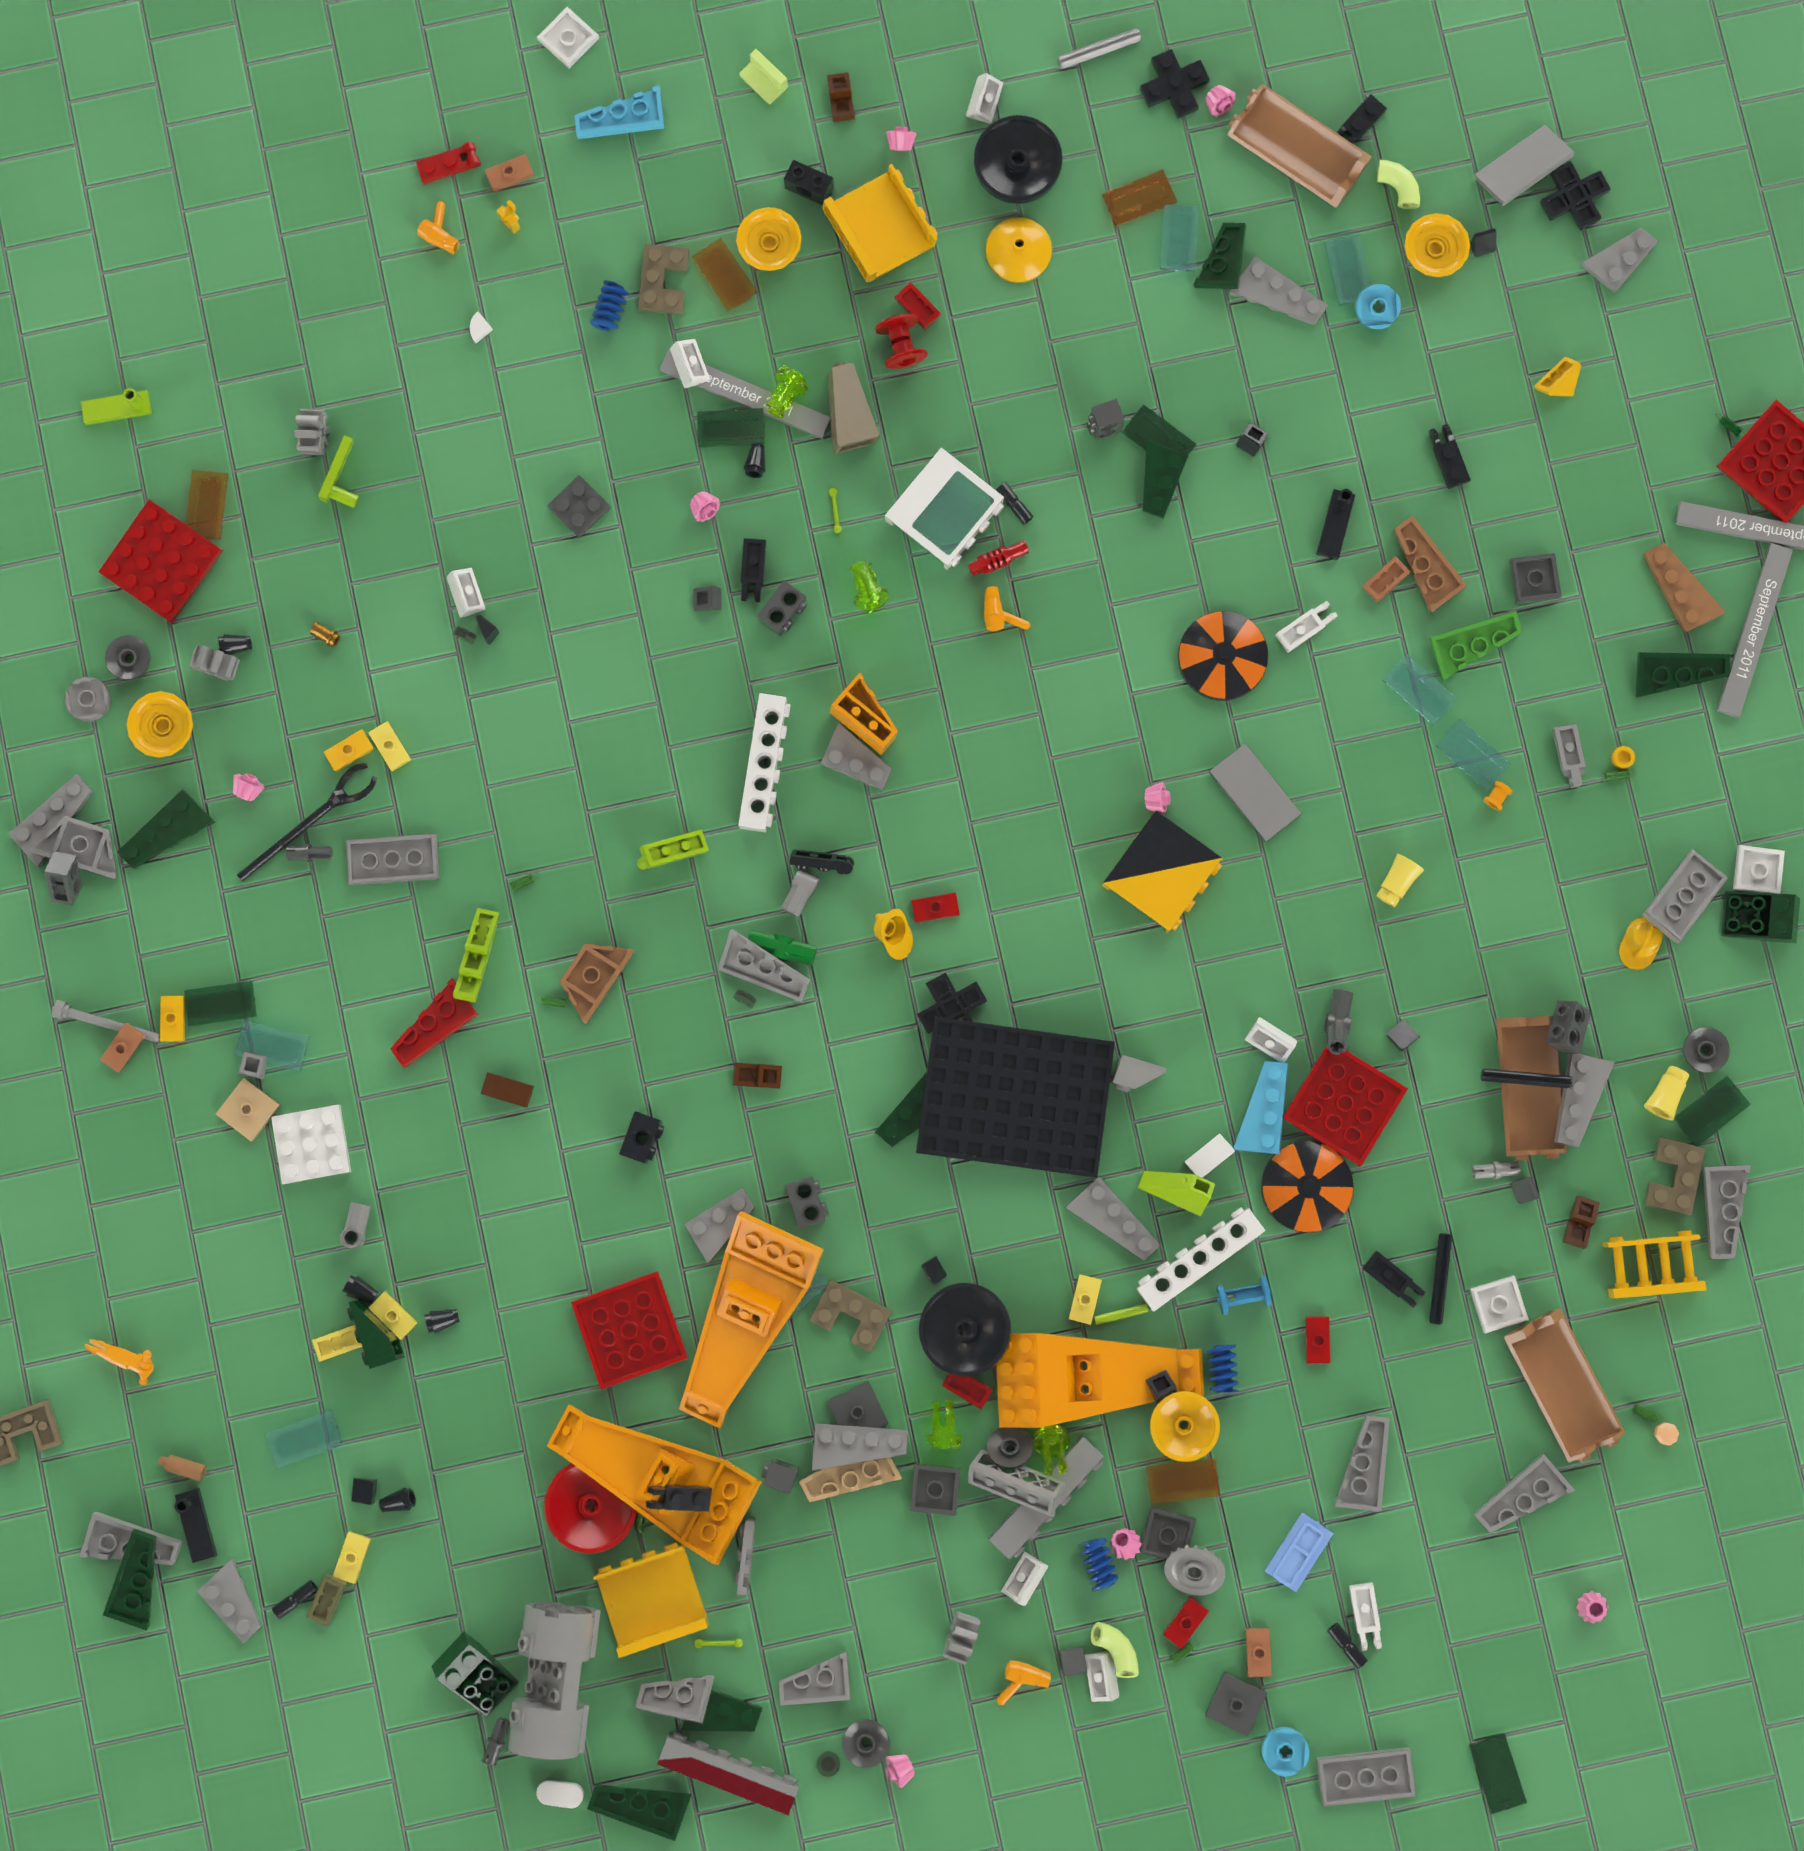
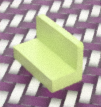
M755 49L750 54L751 62L739 75L768 104H771L788 88V81L768 59Z

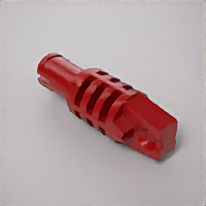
M1025 540L1007 548L1001 546L998 549L978 556L977 561L968 565L972 576L984 573V575L1010 565L1012 563L1011 560L1028 554L1029 549Z

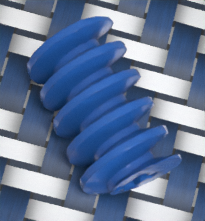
M605 280V286L601 288L602 294L598 297L599 303L595 305L597 311L593 312L594 319L590 321V324L599 330L610 331L619 327L613 321L621 320V317L616 312H624V309L619 304L627 303L622 296H629V292L621 285Z
M1216 1345L1207 1350V1353L1214 1355L1213 1358L1208 1359V1362L1215 1364L1214 1367L1208 1369L1209 1372L1215 1373L1214 1377L1209 1378V1381L1216 1383L1215 1386L1210 1388L1211 1391L1217 1393L1239 1392V1390L1233 1389L1234 1386L1239 1384V1381L1232 1379L1238 1375V1372L1231 1370V1368L1237 1366V1362L1230 1360L1237 1356V1353L1230 1351L1236 1345Z
M1094 1538L1078 1545L1085 1546V1549L1080 1554L1088 1555L1083 1564H1091L1086 1573H1094V1576L1089 1579V1582L1097 1583L1092 1588V1591L1110 1587L1119 1578L1117 1574H1111L1116 1569L1115 1565H1108L1113 1560L1112 1556H1105L1110 1551L1109 1547H1102L1107 1542L1106 1538Z

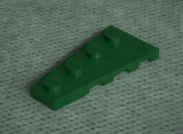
M1638 652L1636 697L1729 677L1730 654Z
M182 789L117 853L135 869L160 855L161 852L169 847L172 848L183 839L198 833L202 828L210 826L215 821Z
M926 1073L875 1131L891 1147L919 1129Z
M137 1529L132 1531L103 1616L146 1631L148 1630L150 1625L157 1536Z
M596 1784L587 1809L675 1841L692 1794Z

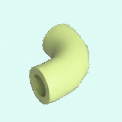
M1379 160L1377 182L1390 184L1395 188L1398 193V207L1403 209L1419 208V185L1413 174L1399 163Z
M1102 1622L1095 1623L1091 1631V1642L1095 1646L1106 1649L1111 1654L1115 1663L1116 1676L1121 1678L1137 1677L1139 1675L1137 1656L1129 1639L1115 1627Z

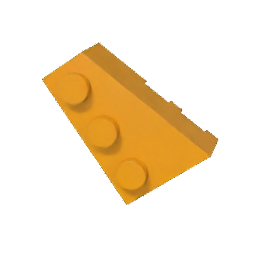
M859 673L833 702L829 713L882 755L896 739L898 730L876 700L873 691L865 683L862 674Z

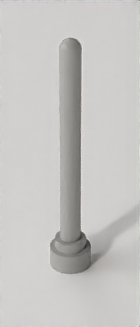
M57 1000L52 1009V1017L61 1020L70 1017L115 1031H120L124 1023L72 1009L67 1002ZM135 1027L146 1035L144 1039L153 1042L160 1040L158 1033Z

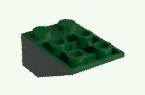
M1725 891L1721 936L1767 942L1797 943L1800 898L1795 894Z
M363 1301L348 1302L350 1307L347 1308L350 1320L355 1322L357 1328L354 1330L357 1342L362 1344L364 1350L361 1353L364 1364L369 1366V1369L405 1358L399 1338Z
M464 1631L432 1665L435 1677L439 1682L486 1717L518 1683V1680L479 1642Z

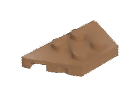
M584 944L561 978V985L585 1024L589 1022L635 953L634 950Z

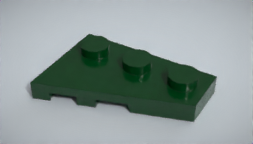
M1245 223L1222 224L1212 245V250L1202 265L1203 269L1193 284L1195 288H1239L1246 234Z
M1147 440L1143 512L1164 519L1188 455Z
M711 1689L703 1723L684 1720L681 1731L755 1732L763 1707Z

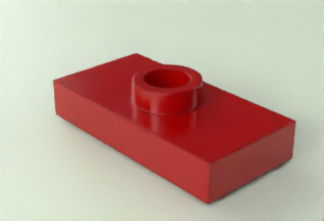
M911 282L895 296V300L908 314H915L918 317V324L924 330L941 316V313Z
M956 892L911 900L915 923L960 915Z
M1305 1317L1306 1363H1330L1329 1317Z
M948 1374L942 1384V1387L981 1410L993 1391L992 1388L972 1376Z
M1189 1596L1162 1634L1182 1649L1209 1613V1610Z

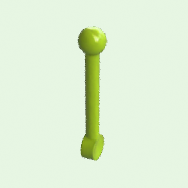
M831 488L829 496L832 497L835 522L833 530L835 533H840L842 527L839 525L836 502L838 492L836 488Z
M698 1638L695 1640L694 1645L696 1648H701L702 1646H735L740 1648L743 1645V1641L739 1638L735 1641H703V1639Z

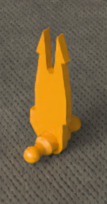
M90 1339L89 1343L97 1347L85 1343V1348L92 1354H97L121 1368H128L137 1372L140 1376V1385L144 1386L148 1383L147 1377L150 1376L154 1369L150 1359L152 1356L150 1350H145L143 1354L139 1353L137 1355L126 1349L106 1344L105 1341Z

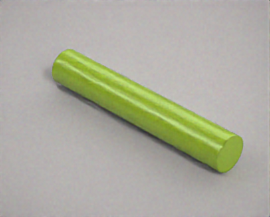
M1145 1303L1094 1316L1095 1324L1100 1325L1147 1313L1148 1307Z

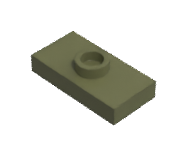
M326 1573L307 1614V1618L328 1626L347 1582Z

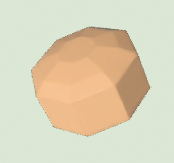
M1663 1422L1655 1426L1654 1436L1658 1443L1670 1446L1677 1441L1679 1432L1674 1424Z

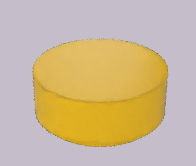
M1620 746L1611 754V762L1618 769H1627L1635 761L1634 751L1627 746Z

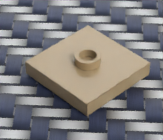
M243 1078L217 1111L216 1115L253 1142L281 1105L249 1080Z

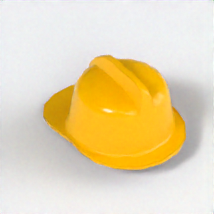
M892 909L888 913L876 914V922L874 924L876 938L883 942L888 954L892 958L902 960L907 957L913 946V935L903 911Z
M1644 917L1632 921L1619 948V956L1623 964L1633 970L1645 969L1651 965L1662 943V932Z

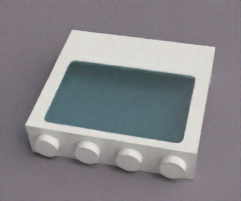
M941 447L886 513L885 521L891 526L894 524L942 561L944 568L948 570L951 566L955 567L962 558L960 554L965 548L969 550L976 542L974 537L979 531L983 533L990 525L989 519L993 515L997 516L1004 508V497Z

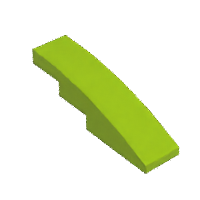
M477 908L465 944V953L459 968V977L453 992V998L476 1003L491 952L499 912Z

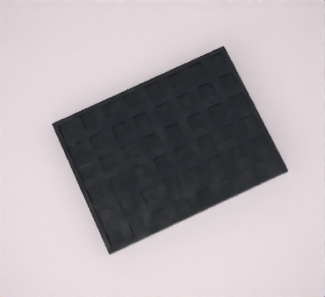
M934 1017L916 1153L1097 1178L1115 1042Z

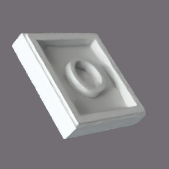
M566 7L537 36V39L570 69L599 39V35L572 10Z
M1738 845L1733 890L1780 894L1785 851Z
M1514 1275L1469 1289L1483 1333L1529 1320Z

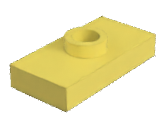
M388 721L368 732L392 772L411 761L410 756Z
M1079 1274L1068 1319L1091 1325L1102 1280Z
M384 1291L369 1307L400 1340L418 1324L387 1291Z
M356 1325L313 1339L312 1342L318 1361L321 1362L362 1347V1344L358 1343L355 1337L354 1330L357 1329Z
M351 1531L348 1532L333 1574L334 1577L352 1584L356 1583L371 1538Z

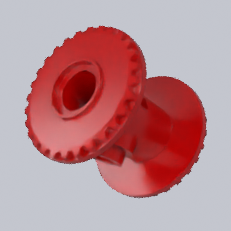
M915 314L895 315L877 324L875 328L876 333L879 335H889L894 355L887 358L884 362L886 368L891 370L903 369L916 365L927 358V351L925 349H914L909 329L918 323V317Z

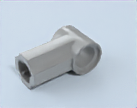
M799 869L791 883L792 888L781 909L799 917L809 896L813 895L820 878Z
M351 1202L345 1228L340 1235L341 1243L345 1247L358 1249L364 1245L365 1231L371 1211L370 1206ZM355 1232L358 1239L351 1245L348 1237L351 1233Z

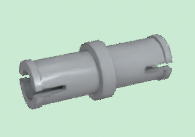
M1493 1161L1491 1164L1472 1165L1471 1173H1475L1472 1175V1178L1477 1180L1493 1177L1495 1180L1503 1176L1520 1175V1168H1517V1166L1520 1165L1518 1161L1506 1163Z

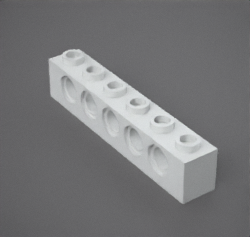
M759 693L738 824L740 829L766 833L767 827L772 826L773 814L769 813L771 805H775L777 792H773L774 783L779 782L780 770H777V763L782 761L784 748H780L781 739L786 738L787 726H784V719L789 717L791 704H787L786 697ZM774 714L778 716V721L775 724H768L766 718ZM771 736L775 739V742L772 746H765L762 743L763 739ZM764 758L771 760L770 767L766 769L759 766V762ZM760 780H765L768 783L767 788L763 791L755 788L756 783ZM756 802L764 804V809L760 813L752 811V806Z
M1242 1207L1231 1214L1232 1219L1227 1223H1224V1221L1219 1222L1212 1228L1214 1232L1209 1236L1201 1235L1193 1241L1195 1246L1191 1249L1183 1248L1175 1254L1177 1259L1170 1264L1168 1261L1162 1263L1156 1268L1158 1272L1150 1277L1148 1274L1138 1281L1139 1286L1136 1290L1151 1311L1154 1312L1265 1232V1229L1249 1208L1245 1210ZM1235 1224H1238L1242 1229L1241 1235L1237 1238L1233 1237L1230 1233L1231 1227ZM1215 1238H1220L1223 1241V1248L1219 1251H1215L1212 1248V1241ZM1197 1251H1201L1205 1255V1260L1202 1264H1196L1193 1260V1255ZM1180 1264L1186 1268V1274L1182 1278H1178L1174 1272L1176 1266ZM1160 1278H1165L1168 1282V1287L1164 1291H1159L1156 1288V1282Z

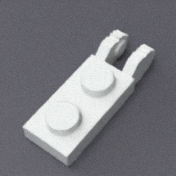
M1328 601L1315 609L1312 608L1275 634L1287 653L1320 632L1327 624L1338 617L1336 612L1331 613L1324 620H1321L1317 615L1328 608L1330 605Z
M1373 1583L1350 1585L1352 1609L1361 1650L1367 1651L1368 1644L1365 1633L1373 1632L1374 1646L1376 1649L1382 1648L1379 1632L1381 1627Z

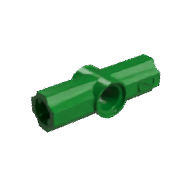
M756 930L750 931L748 939L779 960H792L806 965H813L817 946L797 942L793 938L783 935H770Z

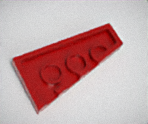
M453 978L446 983L448 985L442 992H439L434 997V1001L430 1006L421 1012L417 1021L411 1027L409 1026L390 1048L403 1068L412 1064L479 1015L469 1001L453 998L456 981Z

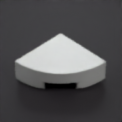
M479 312L473 316L470 322V334L475 343H478L493 331L492 327Z

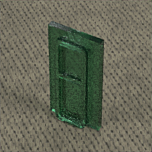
M1144 404L1122 431V434L1145 451L1147 440L1189 455L1196 446L1194 441Z
M764 408L697 412L699 448L765 444Z
M253 981L184 990L189 1027L257 1017Z
M1727 1075L1677 1114L1674 1119L1685 1135L1698 1147L1751 1104Z
M1505 1734L1469 1744L1490 1813L1494 1814L1526 1804L1527 1801Z

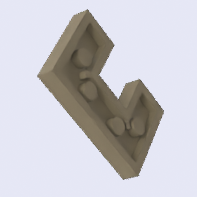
M645 244L638 304L639 311L683 315L685 291L664 289L665 270L688 271L689 248Z
M1658 1138L1654 1160L1676 1165L1671 1187L1652 1182L1648 1183L1644 1205L1691 1216L1706 1148Z
M830 1279L810 1321L830 1331L840 1311L858 1319L861 1322L851 1342L871 1352L892 1311Z
M50 1399L0 1417V1466L20 1459L13 1437L32 1430L39 1452L64 1443Z

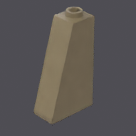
M845 362L837 363L832 366L828 374L832 450L834 455L875 444L880 436L853 362L847 364Z

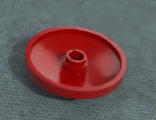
M572 1463L562 1468L553 1477L544 1497V1517L551 1534L560 1544L579 1553H599L616 1546L631 1530L637 1512Z

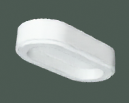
M552 1779L541 1782L536 1793L538 1800L542 1804L564 1808H575L581 1804L584 1798V1791L579 1784Z

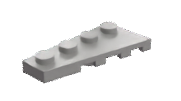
M1569 1054L1565 1075L1572 1077L1571 1088H1563L1554 1139L1555 1143L1579 1147L1615 1062L1582 1054Z
M94 1512L79 1557H99V1559L107 1560L109 1558L123 1559L131 1533L134 1529L157 1536L154 1564L174 1565L182 1541L99 1512Z

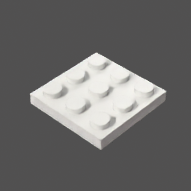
M341 1105L271 1117L282 1184L351 1172Z

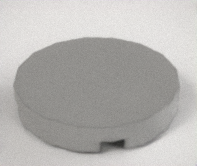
M82 677L72 682L69 689H67L65 705L68 712L75 718L84 722H93L102 718L108 712L111 705V694L108 687L102 681L93 677Z

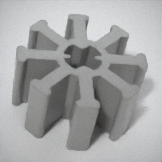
M300 409V415H296L295 421L298 424L299 430H294V437L299 438L296 448L297 451H301V454L325 455L324 449H328L329 446L326 434H330V426H326L328 415L324 413V410Z
M195 645L188 667L195 671L204 672L205 675L211 677L215 676L221 680L233 681L240 660L235 656L224 654L223 651H215L206 646Z
M956 1612L955 1618L952 1619L950 1624V1632L945 1639L946 1645L943 1649V1657L965 1665L967 1664L968 1657H971L973 1652V1643L977 1640L978 1636L977 1630L980 1626L978 1618Z

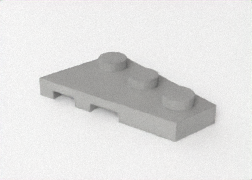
M741 1188L684 1224L707 1263L713 1259L730 1238L738 1214L741 1211L750 1214L755 1208L744 1188Z
M747 1518L745 1524L741 1523L740 1538H743V1546L738 1548L737 1561H741L740 1571L736 1570L735 1585H738L737 1595L746 1596L749 1590L756 1519Z

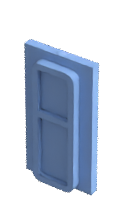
M1301 1512L1264 1571L1277 1579L1279 1583H1283L1297 1592L1334 1533L1326 1529L1318 1521Z

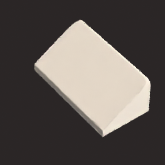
M987 73L978 76L966 116L985 123H992L1003 82Z
M696 340L676 341L670 348L683 387L689 388L709 381L710 378Z
M472 568L451 571L447 576V581L459 617H466L485 610L486 608Z
M1260 1017L1245 1038L1247 1042L1282 1063H1285L1297 1044V1040Z
M1218 1134L1184 1163L1193 1174L1203 1178L1232 1155L1235 1150L1221 1134Z
M1024 1552L1001 1592L1016 1603L1025 1606L1048 1569V1565L1031 1554Z
M1108 1651L1085 1654L1091 1702L1113 1701L1119 1698L1115 1663L1111 1654Z

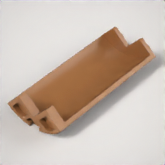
M1264 84L1257 90L1253 89L1246 99L1249 103L1245 110L1239 116L1235 114L1230 121L1229 126L1231 129L1227 135L1337 208L1349 193L1355 181L1358 180L1372 156Z
M1553 1016L1496 1019L1500 1070L1561 1075L1560 1054L1546 1043ZM1501 1083L1506 1155L1515 1156V1160H1529V1155L1545 1154V1159L1559 1158L1561 1153H1567V1145L1554 1142L1562 1088Z
M1557 1308L1533 1319L1534 1321L1526 1325H1521L1505 1335L1504 1339L1568 1462L1578 1460L1580 1463L1591 1458L1590 1454L1597 1447L1603 1445L1612 1447L1620 1442L1619 1438L1625 1431L1561 1308Z

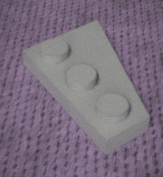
M1640 228L1582 262L1580 266L1615 293L1658 241L1644 229Z
M838 723L821 765L883 791L892 769Z
M233 1558L197 1592L244 1643L263 1625L252 1600L248 1596L245 1583L236 1568L237 1564Z
M847 1652L779 1681L780 1706L850 1700Z
M706 1675L700 1678L691 1677L678 1681L641 1684L635 1708L703 1723L715 1677L713 1675Z

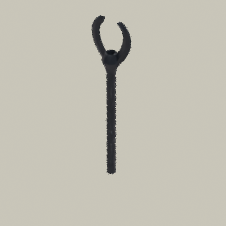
M356 764L349 768L340 778L327 802L237 874L241 881L247 879L331 809L366 797L376 784L377 778L375 776H372L370 784L357 794L348 796L343 787L354 772L368 768L367 764Z

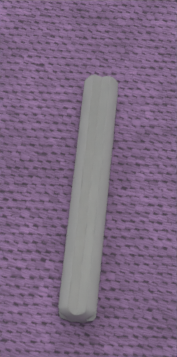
M1138 28L1060 55L1058 56V64L1061 69L1139 42L1141 40L1140 31Z

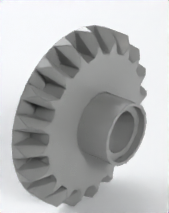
M1188 1545L1184 1549L1178 1547L1175 1552L1171 1551L1170 1556L1166 1559V1578L1173 1587L1183 1593L1207 1595L1218 1590L1225 1580V1564L1221 1562V1557H1216L1214 1551L1208 1552L1206 1547L1203 1549H1199L1197 1545L1194 1548H1190Z

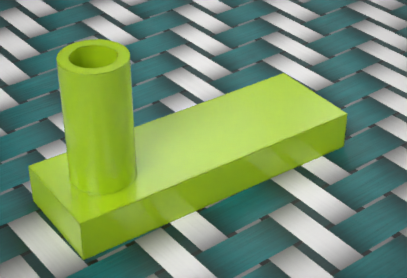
M128 388L121 395L81 401L83 419L86 425L152 414L150 396L147 390L136 392L134 389Z
M344 435L318 497L320 501L327 504L331 498L355 508L359 496L336 486L354 444L353 439Z
M702 829L641 846L639 849L642 856L637 860V866L641 870H646L709 851Z

